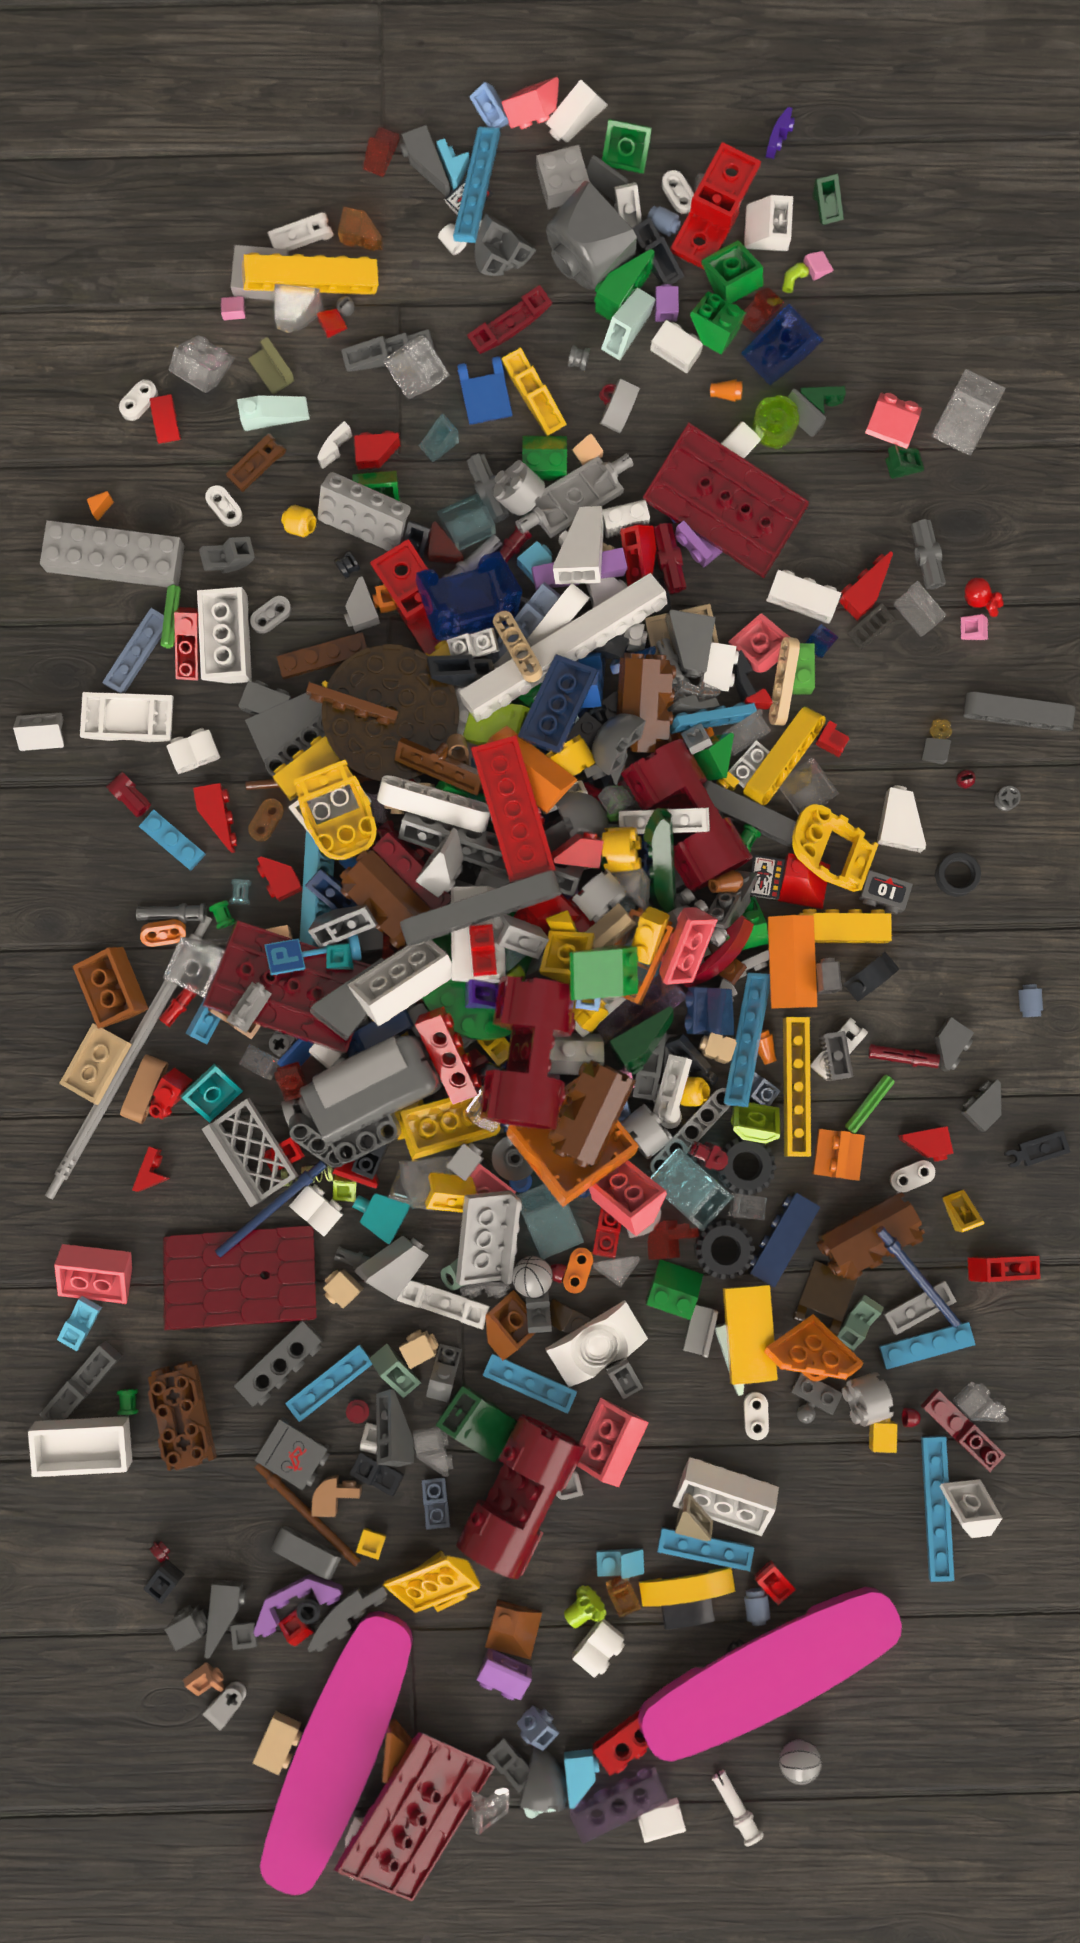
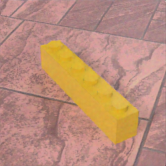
M255 252L243 255V290L375 294L378 288L377 259H370L369 257H359L358 259L348 258L347 256L328 258L324 255L305 257L302 254L282 256L279 253L260 255Z
M786 1017L783 1019L784 1156L808 1157L811 1156L810 1017Z

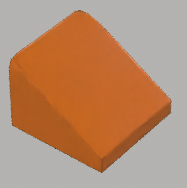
M108 491L87 499L91 512L97 521L114 503Z

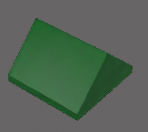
M609 119L602 161L613 168L644 174L652 127Z
M733 733L710 736L712 745L693 754L708 781L727 778L734 738Z

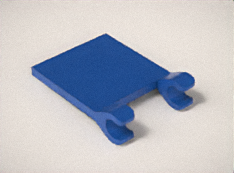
M499 356L492 358L494 374L469 379L466 364L458 365V374L469 425L512 417L502 361Z

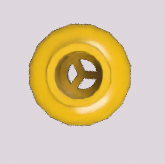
M292 505L287 511L283 512L282 523L285 531L289 534L306 537L314 531L316 517L312 510Z
M687 1077L680 1104L692 1107L702 1106L710 1097L709 1084L701 1077Z

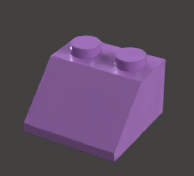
M488 1648L477 1674V1681L488 1690L495 1688L501 1691V1694L510 1700L515 1698L521 1700L532 1680V1667Z

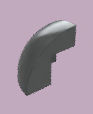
M485 214L475 243V261L478 270L485 275L500 276L504 275V271L511 268L519 269L533 256L536 249L514 230L490 215Z
M617 714L608 719L597 732L592 745V754L596 764L608 776L623 766L627 748L641 739L645 725L644 719L632 714Z
M566 792L556 803V806L566 826L569 839L576 834L583 835L584 831L597 833V837L602 839V834L605 832L604 829L608 828V818L606 810L600 801L586 793Z
M533 1746L528 1774L520 1798V1807L539 1812H547L549 1808L558 1812L562 1811L566 1807L568 1795L565 1773L551 1753L545 1749L542 1751Z

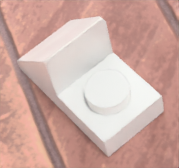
M635 182L614 187L616 197L615 210L633 228L642 222L638 186Z

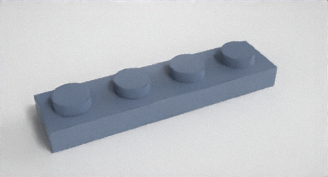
M150 608L103 680L104 685L119 694H125L162 636L164 615Z

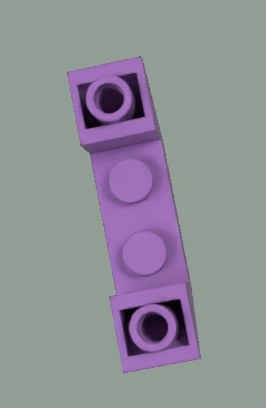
M309 1574L269 1594L264 1601L254 1630L255 1637L261 1634L263 1637H266L276 1631L275 1627L278 1626L280 1620L274 1606L279 1609L287 1605L290 1598L296 1595L298 1598L309 1594L311 1592L310 1588L313 1589L320 1605L325 1602L327 1605H330L340 1599V1595L344 1590L342 1585Z

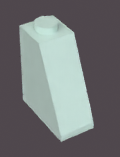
M637 288L612 317L601 349L621 360L649 318L656 299Z

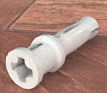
M725 1770L719 1771L720 1778L716 1773L711 1779L734 1817L733 1824L742 1833L745 1839V1846H751L761 1840L764 1834L755 1825L752 1819V1812L746 1810Z

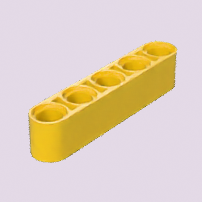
M803 707L747 782L743 792L744 795L762 806L768 804L822 730L826 720L825 717L807 707Z

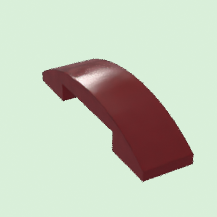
M538 285L522 296L520 303L488 325L483 323L467 334V337L479 354L499 346L529 326L552 305V301L543 288Z
M741 915L726 930L730 938L698 968L694 981L681 984L686 987L702 984L728 967L748 941L754 926L752 921Z

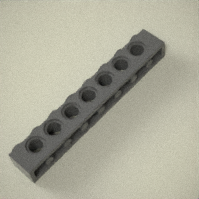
M406 812L402 819L399 839L435 850L449 832L455 828L458 831L463 860L507 874L495 833L489 831L475 832L410 812ZM554 863L556 869L554 873L561 892L574 897L584 867Z

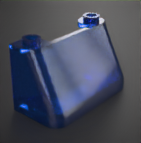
M500 551L482 556L476 570L438 579L437 573L432 569L416 572V585L432 632L437 640H448L467 633L470 634L495 627L493 618L501 611L510 612L514 619L518 615L522 589Z

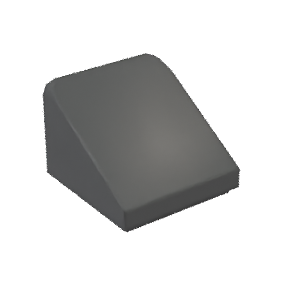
M926 738L922 760L944 765L948 759L951 740Z

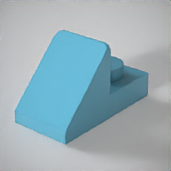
M444 138L436 141L437 153L454 190L461 183L470 164L469 152L455 157L452 146L448 147Z
M643 1549L596 1550L597 1576L621 1575L622 1579L644 1574Z

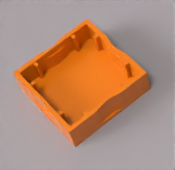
M579 1077L564 1087L566 1096L562 1106L564 1104L570 1105L572 1097L568 1096L569 1090L574 1083L577 1084ZM617 1121L598 1164L585 1168L574 1162L575 1158L563 1157L553 1152L552 1140L548 1138L551 1130L509 1125L506 1134L562 1207L633 1157L639 1147L622 1124Z

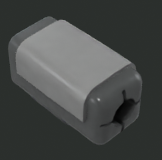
M394 1035L313 1077V1082L300 1088L303 1100L323 1140L331 1146L336 1158L340 1162L348 1163L396 1140L401 1134V1126L394 1113L440 1089L442 1081L432 1060H429L430 1056L421 1038L414 1035ZM387 1124L394 1128L392 1137L384 1134V1127ZM366 1135H370L373 1138L374 1142L371 1148L364 1145L363 1138ZM345 1145L352 1148L353 1154L350 1158L345 1157L343 1154Z

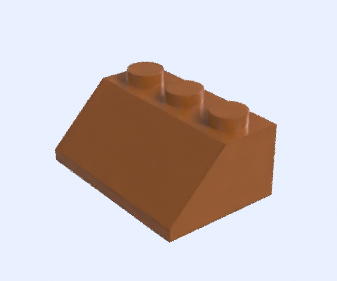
M108 947L73 966L98 1029L130 1019L149 1009L124 947Z

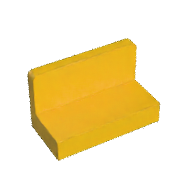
M430 1172L428 1178L431 1190L425 1200L426 1209L463 1212L464 1196L477 1194L473 1178L468 1177L465 1181L458 1175Z

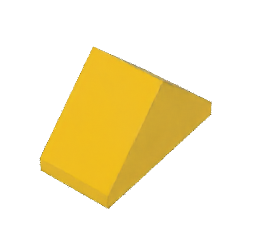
M964 1190L943 1197V1202L955 1231L964 1232L984 1224L983 1219Z

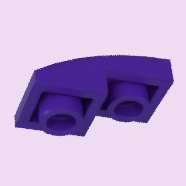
M790 107L782 113L773 128L766 158L774 159L776 150L780 151L782 139L786 140L788 131L792 132L795 118L791 117L792 108Z

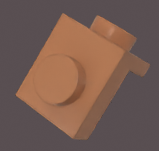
M208 1663L194 1670L183 1679L185 1687L197 1696L204 1693L210 1687H214L220 1693L225 1690L222 1683L224 1680L223 1674L217 1667L214 1669Z

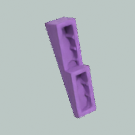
M623 547L602 552L601 579L624 576L627 570V563ZM554 562L534 566L531 569L536 590L544 582L551 588L566 587L571 584H555Z

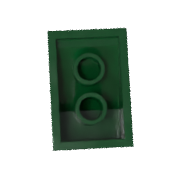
M671 1006L610 1041L611 1051L625 1074L630 1072L636 1074L644 1068L643 1065L646 1064L673 1022V1008Z

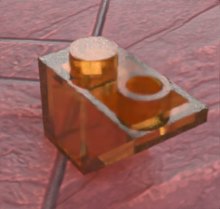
M343 207L338 228L340 242L347 246H362L370 251H382V236L367 213L362 210Z

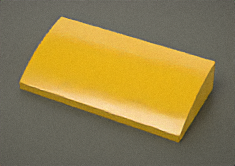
M484 1088L480 1089L478 1096L456 1104H452L450 1098L399 1112L402 1130L411 1159H418L497 1135L501 1129L499 1123L479 1118Z
M770 1285L723 1288L730 1383L737 1385L778 1380L776 1364L764 1353L766 1347L774 1342Z

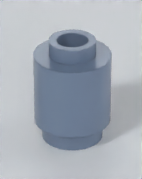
M653 206L647 217L651 218L657 231L667 236H671L673 233L676 234L681 224L679 215L661 206Z
M1037 984L1023 985V990H1018L1019 1007L1022 1016H1041V1011H1043L1042 989H1037Z
M763 1588L746 1590L744 1600L747 1621L752 1622L754 1626L765 1625L766 1620L770 1619L768 1595L765 1594Z

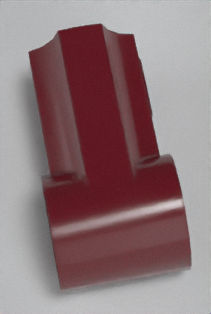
M121 772L106 788L138 818L149 810L151 803L135 788L136 785Z

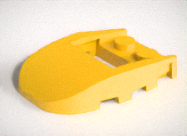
M346 760L293 780L307 830H309L320 851L327 857L335 860H345L361 854L370 848L376 838V824L372 816L369 799L362 790L356 776H353L347 767L348 763ZM350 784L359 808L316 825L307 801Z
M809 805L800 813L793 830L792 845L795 855L822 880L853 892L862 890L878 844L876 842L870 844L864 839L865 833L859 827L854 828L849 824V819L844 815L837 816L831 813V809L823 805ZM832 831L853 843L843 871L839 876L830 873L824 866H819Z

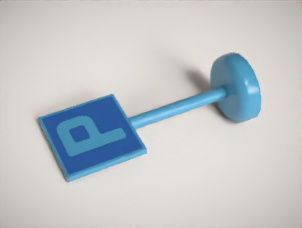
M356 934L347 938V944H350L352 959L360 961L361 950L358 935ZM299 939L264 945L271 975L304 970L303 957L327 953V947L302 952Z

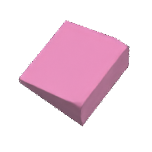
M823 251L808 254L804 258L803 263L809 268V274L813 281L833 271Z
M243 296L221 298L223 320L245 318Z
M983 614L961 617V639H988L987 617Z

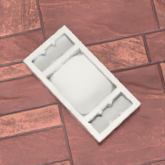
M83 692L80 737L107 741H171L173 695Z
M624 1300L545 1349L568 1387L595 1377L604 1367L612 1362L628 1357L648 1338Z

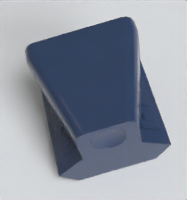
M688 987L686 994L688 1011L685 1017L687 1034L714 1033L718 1035H734L732 989Z

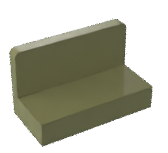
M266 337L260 341L262 350L251 356L249 362L271 394L274 395L294 382V378L287 364L269 338Z

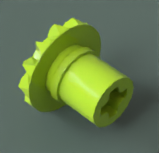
M581 1586L577 1589L576 1602L564 1611L567 1622L573 1628H578L589 1619L600 1622L606 1615L605 1604L600 1600L601 1597H598L596 1591H592L589 1586Z

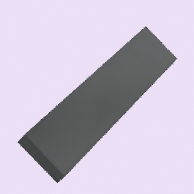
M107 1341L100 1344L39 1415L45 1421L67 1420L123 1355Z

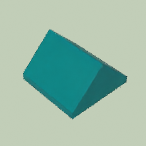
M213 1064L180 1097L210 1123L243 1090L219 1065Z

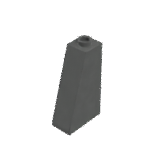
M304 693L245 720L264 763L273 753L322 713V703L310 700V696Z
M381 958L316 1002L311 1007L310 1013L347 1041L367 1017V1013L348 987V984L385 960Z

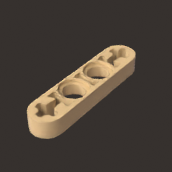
M508 611L498 612L493 618V624L522 677L527 682L538 681L543 674L542 668L515 619ZM506 621L509 628L505 629L501 622ZM510 636H519L516 641L508 642ZM520 651H528L525 657L517 658V654ZM529 663L534 670L532 673L528 671L526 666Z
M784 637L781 642L772 693L773 704L770 706L769 721L772 725L784 726L788 719L800 643L797 638Z

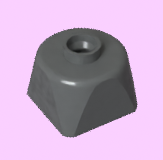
M584 181L547 223L546 236L552 249L551 254L555 264L569 279L573 278L586 289L595 290L597 284L603 281L608 273L635 258L637 236L634 230L589 181Z

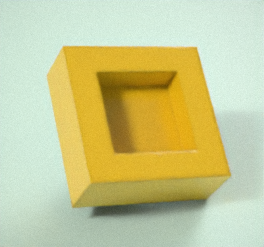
M729 771L727 778L717 779L716 781L717 785L733 791L740 782Z
M364 1528L356 1552L379 1559L386 1535Z

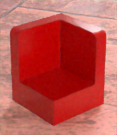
M829 720L815 745L839 757L849 737L836 730L837 724Z

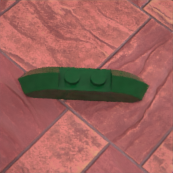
M657 808L650 816L644 832V841L649 844V858H653V865H650V879L652 880L646 883L649 896L657 909L669 913L674 908L676 900L672 814L664 808Z

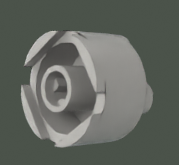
M517 460L507 470H502L495 476L496 484L493 496L511 513L521 516L535 507L536 503L534 501L537 496L542 497L545 483L525 463Z
M606 869L604 873L601 872L582 888L583 893L580 895L577 893L572 900L590 921L593 920L596 923L606 914L609 906L613 908L620 904L627 894L623 886Z
M645 1104L621 1122L622 1126L639 1145L638 1150L646 1159L655 1155L673 1139L666 1128L663 1129L660 1125L662 1123L660 1118L654 1112H651Z
M877 1372L849 1380L846 1387L842 1388V1395L845 1401L849 1402L851 1408L850 1416L854 1424L868 1426L893 1416V1412L889 1413V1407L893 1406L890 1391L884 1380H878L876 1376H879Z

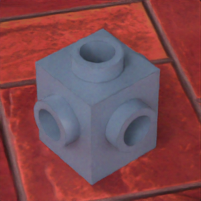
M535 1706L527 1710L517 1722V1725L522 1730L520 1733L521 1737L528 1744H532L542 1751L559 1734L552 1723L553 1717L547 1710L543 1709L541 1711Z

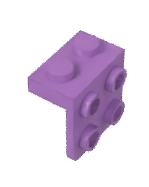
M685 521L677 525L676 539L690 551L692 558L697 563H700L703 568L722 553L721 550L696 535Z

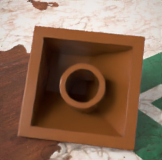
M514 1290L485 1315L488 1344L502 1361L516 1352L535 1334H528L526 1304Z
M497 1600L485 1648L531 1659L542 1611Z
M391 1719L386 1734L382 1783L388 1781L395 1766L399 1765L412 1741V1738L396 1719Z

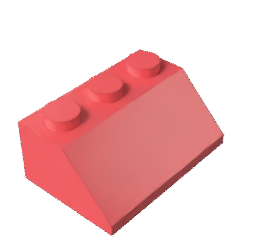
M697 907L683 908L678 916L675 931L670 937L668 949L662 957L659 972L663 983L667 985L694 981L718 919Z
M628 1160L589 1188L592 1200L635 1236L654 1222L667 1194L665 1189Z
M62 1244L54 1264L58 1296L72 1298L83 1296L89 1300L127 1304L132 1273L131 1252Z
M600 1398L581 1438L580 1443L585 1445L586 1448L577 1466L601 1482L619 1487L649 1422L626 1409Z

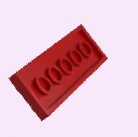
M517 736L472 747L471 751L510 884L547 871H555L556 869Z

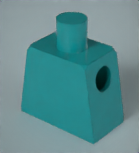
M374 1193L371 1201L358 1195L353 1204V1208L364 1213L360 1223L389 1245L394 1240L411 1207L410 1203L378 1193Z

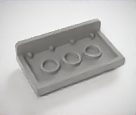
M331 472L321 485L317 520L389 551L403 542L406 519L410 514L411 507Z
M512 1191L464 1196L456 1283L460 1286L498 1280L503 1281L505 1284L512 1283L514 1259L517 1253V1233L520 1229L519 1214L522 1210L520 1198Z

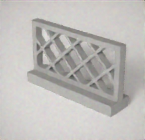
M247 1098L216 1121L202 1128L205 1136L250 1207L262 1202L299 1176L250 1098ZM245 1106L251 1113L250 1121L240 1119L241 1109ZM225 1120L234 1121L232 1133L226 1132L221 1123ZM239 1123L249 1125L247 1137L237 1135ZM254 1127L262 1130V1141L252 1138ZM236 1139L246 1141L245 1152L237 1150L235 1147ZM251 1142L261 1145L259 1156L249 1154ZM266 1146L274 1149V1160L264 1158ZM248 1158L258 1160L257 1172L251 1171L247 1166ZM263 1162L273 1164L272 1176L262 1174ZM278 1166L285 1167L290 1176L286 1179L276 1177ZM261 1178L271 1180L270 1189L265 1193L260 1186Z

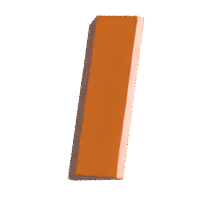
M505 726L492 735L487 743L517 736L537 807L547 814L574 785L577 778L532 744L518 738V734Z
M786 915L767 917L771 1009L817 1007L814 916Z

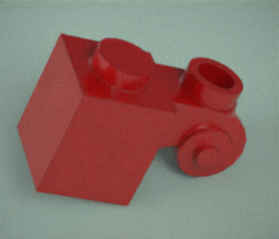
M175 1067L164 1075L153 1093L156 1098L151 1100L150 1115L154 1118L159 1117L162 1120L170 1115L172 1107L182 1099L180 1095L190 1087L193 1080Z

